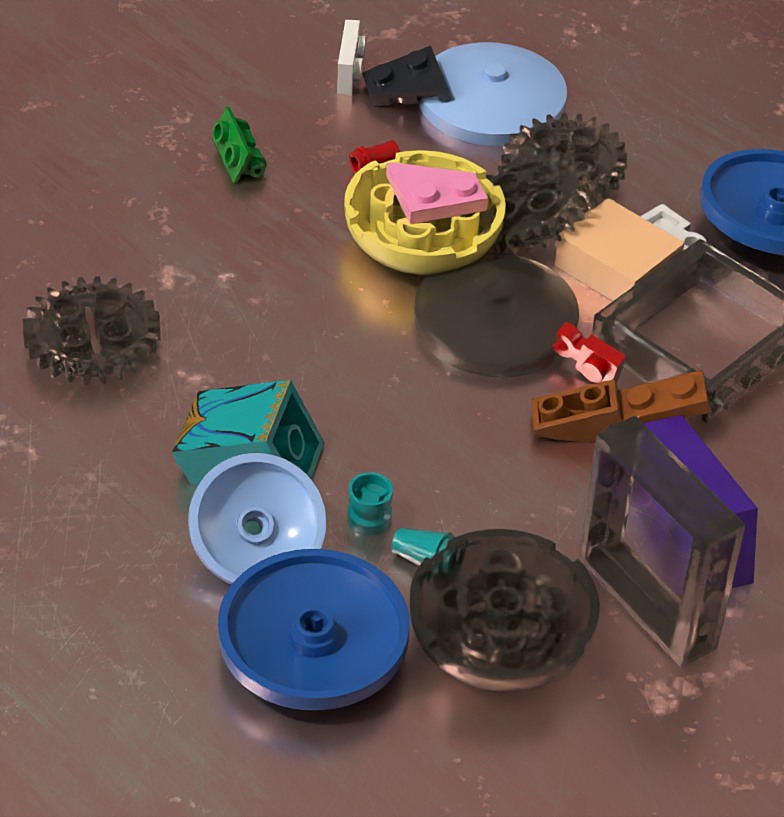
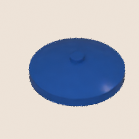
M772 149L741 150L724 155L714 161L707 168L700 189L701 207L708 219L727 236L746 246L768 253L784 255V151Z
M300 549L283 552L261 560L243 572L229 587L222 600L218 615L219 647L222 657L233 676L257 696L272 703L294 709H335L370 697L395 676L405 659L408 649L410 631L409 612L398 587L385 573L374 565L356 556L334 550Z

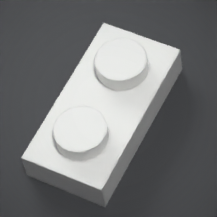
M345 19L338 61L337 94L352 95L354 80L361 81L363 58H365L366 36H360L359 20Z

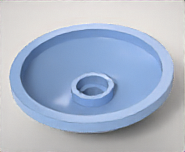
M248 453L234 456L221 462L205 475L191 500L188 528L192 545L203 564L218 578L232 585L248 568L268 557L293 550L321 549L326 534V512L317 487L299 467L278 456ZM249 521L257 522L261 527V533L258 535L248 533L245 527L246 523Z

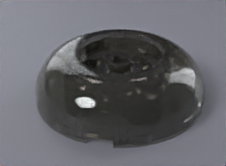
M487 529L466 533L446 541V548L435 554L432 558L426 557L416 570L412 579L409 597V613L412 628L420 646L432 662L446 674L464 684L482 690L505 693L536 689L564 676L587 653L597 630L600 613L599 596L592 577L578 559L572 562L568 557L555 550L556 543L541 536L509 529ZM485 602V607H472L476 604Z

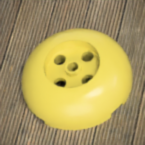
M417 150L396 153L394 160L381 164L374 160L361 168L347 186L344 207L346 222L352 237L359 247L372 259L388 268L404 273L439 275L467 267L491 249L503 227L506 203L500 186H494L486 178V171L475 163L448 153ZM395 162L475 173L488 197L487 211L410 224L386 176L387 163Z

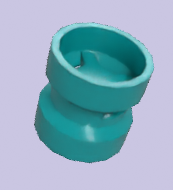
M366 472L357 475L349 483L347 522L350 528L359 534L370 536L381 534L389 528L392 520L393 485L387 477L379 473Z

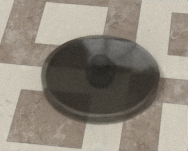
M486 253L480 259L463 267L443 273L427 275L420 284L415 297L414 324L417 334L426 348L446 364L461 371L480 376L518 377L543 370L563 357L552 349L553 344L559 339L556 336V332L565 322L574 325L578 329L579 305L573 290L567 282L545 265L518 255Z

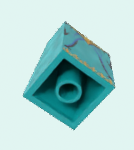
M290 379L198 391L179 437L174 444L172 454L174 455L175 462L181 467L190 484L199 485L205 475L221 462L234 456L248 453L270 454L286 459L299 467L311 479L325 442Z

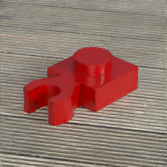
M565 322L556 332V336L559 339L553 344L552 349L563 357H571L576 360L575 368L582 372L588 380L599 383L614 379L617 383L626 356L593 334L586 339L574 325Z

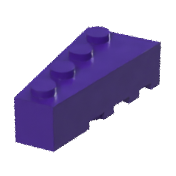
M682 415L633 425V443L628 446L631 466L637 470L703 595L754 583L758 517L756 505Z

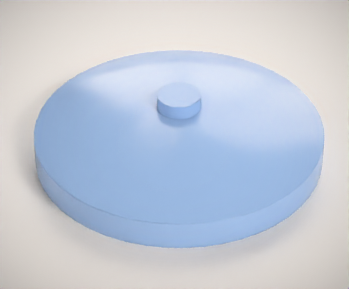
M479 42L456 46L435 56L452 100L440 102L438 96H421L419 100V106L423 115L443 133L458 140L477 145L511 146L538 139L558 125L565 112L567 87L559 70L551 62L535 52L510 44Z

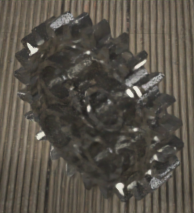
M566 112L562 113L560 120H555L552 115L547 114L546 122L544 123L535 118L532 119V128L520 125V135L510 134V143L503 145L504 154L501 155L503 180L508 182L510 192L518 191V200L521 201L531 197V207H535L543 202L545 203L546 211H550L554 205H560L562 213H565L568 205L573 204L578 211H582V202L587 201L592 206H597V196L604 199L610 198V189L619 190L620 180H625V169H627L625 142H619L618 132L609 133L608 123L597 127V118L595 117L587 122H583L582 114L580 113L574 120H569Z
M543 151L538 159H534L532 154L528 153L524 162L520 163L516 158H513L511 167L506 168L499 165L498 175H486V178L493 183V187L500 186L506 203L502 230L491 247H494L499 255L508 248L511 255L515 256L522 247L525 248L527 254H530L536 244L546 249L548 245L547 240L551 238L560 242L562 240L560 233L563 230L574 232L575 228L572 222L584 221L585 216L582 211L592 207L589 201L590 198L594 197L591 189L593 186L587 171L584 170L582 163H575L571 155L563 159L561 152H557L549 158L547 151ZM496 202L490 210L487 208V211L480 212L478 236L490 231L499 202Z
M96 276L92 284H86L82 277H78L77 286H71L68 282L62 281L61 291L49 287L47 288V298L36 296L35 307H27V318L22 321L24 347L28 349L29 359H37L39 370L50 367L52 378L59 376L61 373H66L67 383H71L76 376H81L84 385H88L92 377H98L102 384H106L107 375L110 374L122 380L124 369L137 373L138 362L147 364L150 362V353L157 352V341L161 340L159 311H155L154 301H145V292L143 290L132 293L131 283L121 288L117 287L116 278L111 279L107 285L101 284L100 276ZM85 307L91 309L99 353H95L92 348L91 333L86 319Z

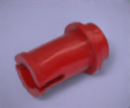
M394 140L368 148L358 146L354 152L349 154L350 167L354 174H356L361 168L374 160L378 164L394 160L396 153L400 152L399 146Z

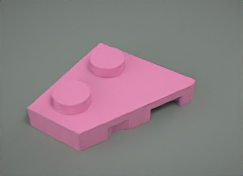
M395 162L387 163L386 176L410 224L487 211L488 197L475 173Z

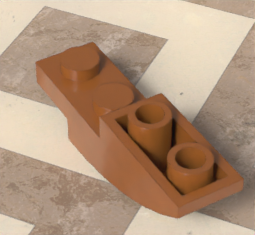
M703 370L618 390L615 380L611 379L531 399L535 435L573 442L606 443L633 441V425L682 415L685 419L711 412L707 381Z

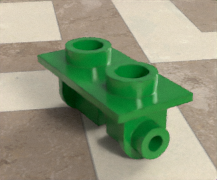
M226 106L220 120L214 124L212 138L233 184H237L242 174L252 175L253 177L262 176L265 173L267 162L259 148H255L256 141L250 131L248 122L235 118L230 107Z

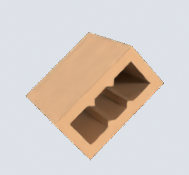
M608 198L596 208L589 209L580 220L570 227H565L559 233L555 242L557 248L555 266L631 312L680 272L685 243Z

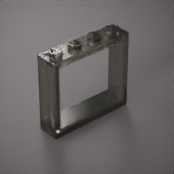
M699 239L594 315L592 334L624 354L626 359L623 367L646 383L695 372L696 370L635 329L702 280L777 327L712 379L705 377L711 412L698 415L697 417L704 422H708L723 409L728 411L735 400L743 393L753 391L759 385L762 378L771 371H778L784 366V291L707 242Z
M633 416L618 424L609 425L608 429L597 433L578 559L680 668H683L716 650L718 647L745 524L636 416ZM634 479L693 538L681 599L624 541Z

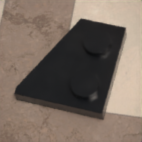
M431 46L413 51L408 55L362 72L374 106L392 105L394 103L418 104L421 96H438L440 102L452 100Z

